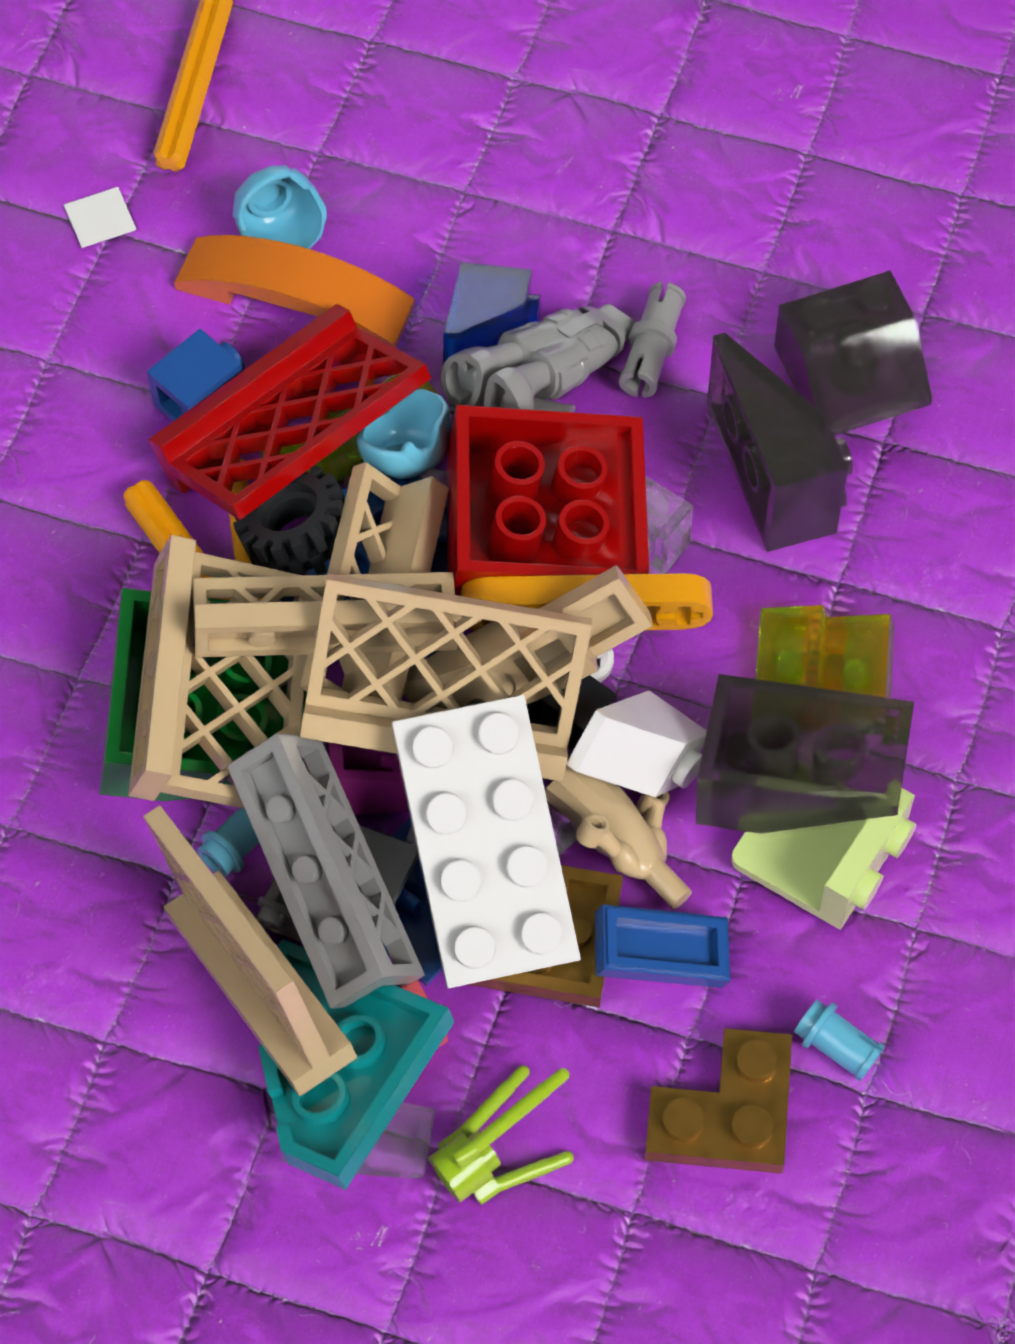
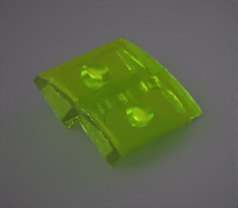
M823 605L761 608L753 722L755 726L795 734L838 738H889L895 630L891 615L828 617Z

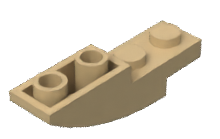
M617 565L539 608V610L592 619V630L582 679L598 671L596 657L653 626L650 611ZM492 621L465 636L482 659L512 640L501 624L496 621ZM515 625L520 633L531 628ZM547 631L530 642L529 646L546 669L549 670L571 656L575 635ZM459 646L457 650L439 651L425 659L443 684L473 666ZM520 650L490 669L508 695H511L538 677ZM414 665L408 670L403 693L411 703H416L434 690ZM567 673L555 680L561 689L565 688ZM478 676L451 694L459 706H466L469 701L477 698L485 702L498 700L481 676ZM545 687L526 699V704L546 697L551 692ZM440 701L439 703H437V704L434 705L433 707H446V706L444 705V703H443L442 701Z

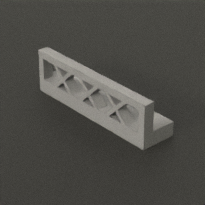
M277 733L228 764V771L330 1008L346 1007L380 986L407 985L425 976L323 742L300 738V735ZM302 758H304V761H305V763H306V765H307V768H308L309 772L307 771L306 766H305V764H304ZM384 945L386 946V948H387V950H388V953H389V955H390V957H391V960H392L393 964H392L391 961H390V958H389V956H388V954H387V952H386V949H385Z

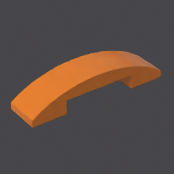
M209 235L196 237L174 282L176 290L230 305L236 293L317 317L335 304H339L350 310L358 328L395 348L399 344L415 307V299L364 269L308 248L250 236Z

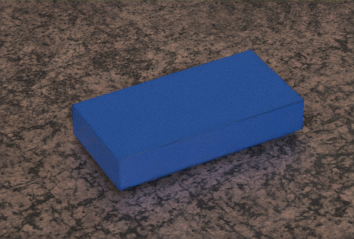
M602 905L595 911L596 976L722 988L730 982L728 917Z

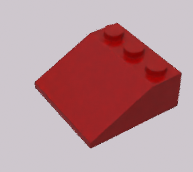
M456 405L447 452V487L449 488L447 495L448 572H453L455 595L460 596L462 586L468 581L481 577L600 575L616 565L623 574H650L643 417Z

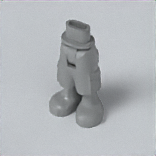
M605 304L597 309L583 306L573 310L564 308L555 311L554 314L544 317V320L541 322H530L503 333L496 346L471 347L450 356L444 362L440 374L444 393L455 407L456 405L478 406L484 402L485 407L535 410L534 396L539 399L547 400L552 398L556 400L574 387L580 386L590 373L602 367L611 358L619 355L623 350L625 341L629 340L631 328L635 323L629 316L611 304Z

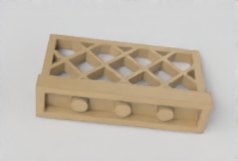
M171 535L155 561L153 569L128 796L155 801L159 793L162 792L244 808L227 768V765L233 761L211 734L233 720L254 747L260 745L268 738L246 711L267 697L284 718L283 729L278 733L300 735L304 690L300 688L307 654L284 655L289 661L288 671L275 680L269 676L254 656L225 657L210 667L203 657H195V647L193 646V578H200V574L216 578L303 575L195 552L196 540ZM294 596V602L304 601L300 596ZM233 598L232 600H230V601L227 602V603H240V602H238L235 598ZM237 662L240 663L260 688V690L240 703L217 676ZM192 669L197 676L190 680V671ZM287 684L285 695L280 688ZM202 685L207 687L226 711L205 726L187 705L188 694ZM185 727L191 733L186 739H184ZM199 743L220 770L219 773L208 780L180 775L182 753ZM228 780L231 783V785L224 784L222 782Z
M327 573L300 738L397 754L391 726L393 721L461 708L451 694L478 676L483 678L498 700L524 695L526 700L547 687L561 706L557 727L530 724L542 778L563 782L568 760V744L592 630V619ZM337 594L366 599L379 618L350 637L334 615ZM383 602L397 604L398 606L389 611ZM415 608L432 610L446 629L416 648L397 620ZM448 613L464 617L454 622ZM482 619L499 622L512 640L482 659L462 632ZM515 625L531 628L520 633ZM387 627L407 655L378 673L358 646ZM332 631L340 644L328 651ZM547 631L575 635L571 656L549 670L546 669L529 646L530 642ZM451 639H454L473 666L443 684L424 657ZM520 650L538 677L511 695H508L490 669ZM349 653L368 679L351 692L322 688L325 668ZM415 664L434 691L416 703L399 701L386 682ZM567 673L563 692L555 680ZM376 690L382 698L369 696L368 694ZM442 701L447 709L433 706Z
M160 805L145 814L143 818L183 893L163 906L176 929L299 1097L358 1058L350 1041L220 871L214 874L211 873Z

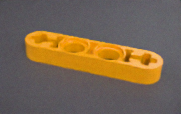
M686 573L624 574L651 613L653 626L647 630L694 629L711 621L713 617L712 587L710 581L705 577ZM598 575L481 577L464 584L461 588L460 596L539 609ZM482 619L468 629L476 631L492 621Z

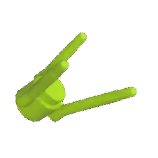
M526 1065L519 1066L454 1133L437 1144L440 1149L428 1157L429 1162L457 1202L460 1203L473 1194L479 1204L483 1205L501 1191L551 1173V1171L573 1162V1153L564 1151L493 1177L492 1171L498 1168L501 1162L490 1144L566 1082L570 1076L566 1068L558 1069L484 1130L479 1132L478 1130L502 1106L530 1074V1070Z

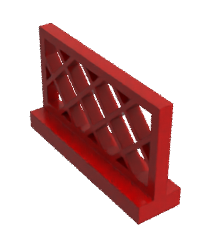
M335 304L153 435L148 441L171 486L183 494L192 488L238 520H241L429 381L431 376L426 364L361 330L356 326L350 310ZM399 374L390 382L375 384L376 378ZM360 381L358 388L335 392L336 385ZM353 408L342 417L328 419L329 412ZM312 416L311 423L287 427L291 419ZM305 443L295 452L280 455L282 447ZM265 450L263 458L240 462L242 454ZM257 478V480L238 494L231 492L234 482Z

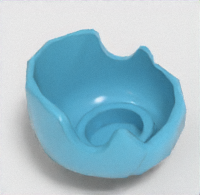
M272 165L252 173L237 189L232 216L235 219V224L241 236L265 238L311 249L322 237L327 219V211L316 188L306 175L296 168H289L286 165Z
M416 389L361 430L356 439L359 454L364 462L390 477L405 479L425 474L435 468L447 455L451 430L449 407L443 396L425 389Z

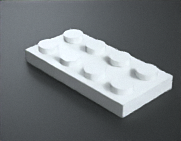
M520 695L393 721L391 726L446 988L581 960L525 696Z

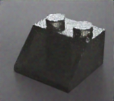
M891 270L779 305L774 348L820 440L931 405L932 394L916 319Z

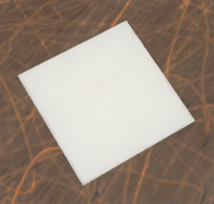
M118 187L64 204L82 248L137 230Z

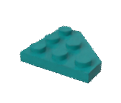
M282 939L277 947L350 1041L358 1058L299 1097L260 1043L258 1049L267 1090L272 1099L278 1126L276 1131L280 1149L289 1165L346 1190L454 1024V1019L448 1007L395 985L380 986L346 1007L330 1008L305 948Z

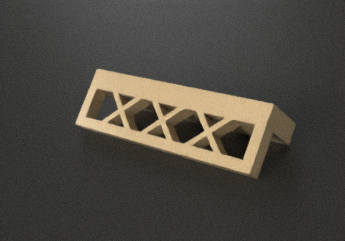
M367 462L353 466L327 573L335 575L361 574L354 557L357 542L361 540L370 562L368 574L430 573L449 488L432 476L399 486ZM369 491L385 501L379 525H375L367 503ZM350 597V600H366L362 598ZM406 652L363 653L378 673L407 655ZM349 653L339 658L344 672L342 688L325 678L327 667L324 671L322 688L351 692L368 679ZM314 654L307 655L300 688L306 692L308 690ZM409 668L386 682L399 701H402ZM376 690L368 694L369 696L382 698Z
M453 572L341 575L455 595ZM327 575L193 578L195 657L314 654L323 601L321 596L324 595ZM337 594L334 615L350 637L379 618L367 600H343L346 596ZM285 596H300L304 600L302 602H278ZM255 597H263V598L259 601V600H257ZM207 598H235L240 603L207 604ZM383 602L389 611L398 606L397 604ZM415 608L397 620L416 648L446 629L432 610ZM448 613L454 622L462 618L461 615ZM387 627L358 646L362 653L405 652ZM332 631L328 651L340 644ZM451 639L435 651L457 650L458 645L454 639Z

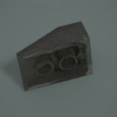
M728 334L713 335L707 406L766 551L770 552L837 533L841 508L847 505L845 489L847 475L853 473V461L848 444L843 438H835L829 421L823 413Z
M718 674L697 777L696 824L763 834L898 815L914 702Z

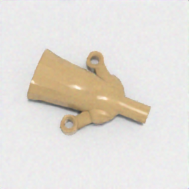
M569 766L566 767L563 782L552 780L546 787L545 794L548 805L557 811L576 830V839L580 844L587 848H593L597 852L609 857L617 872L628 877H634L635 879H645L672 909L678 908L690 897L692 890L665 863L667 840L665 832L661 827L664 809L670 800L668 792L657 797L642 794L637 801L636 808L619 785L578 773Z

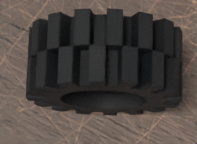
M313 466L308 473L307 471L244 518L241 520L236 518L237 521L233 522L234 529L253 565L303 576L307 575L306 571L314 569L317 575H321L327 572L324 562L328 559L331 560L345 496L340 485L330 472L325 475L321 467ZM310 516L299 526L280 531L289 522L301 517Z

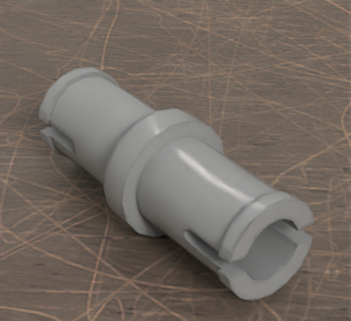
M657 282L650 287L641 320L635 322L631 328L628 340L631 350L624 370L620 374L619 385L626 393L638 397L642 380L645 381L642 392L643 398H648L656 393L658 379L665 358L670 357L675 350L677 336L674 331L681 309L685 305L686 295L679 286L668 282L663 300L660 299L663 282Z

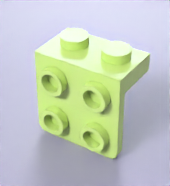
M793 764L786 770L734 848L731 859L732 865L737 871L841 930L856 906L865 910L872 901L884 877L878 871L888 855L898 858L911 839L917 825L909 820L915 795L891 782L878 804L875 805L803 764Z

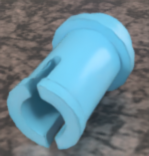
M239 808L215 832L207 830L202 835L203 844L197 849V852L202 861L215 873L220 871L226 877L231 871L235 873L240 872L245 865L243 859L259 843L246 810Z
M817 999L804 1015L794 1033L804 1039L801 1046L805 1049L813 1045L861 1082L884 1050L885 1045L876 1042L837 1014L835 1011L838 1005L831 1002L827 1006Z

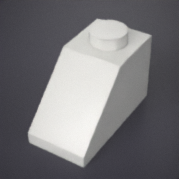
M648 690L597 709L569 757L567 766L578 773L657 797L679 786L684 789L695 779L705 762V756L700 751L711 733Z

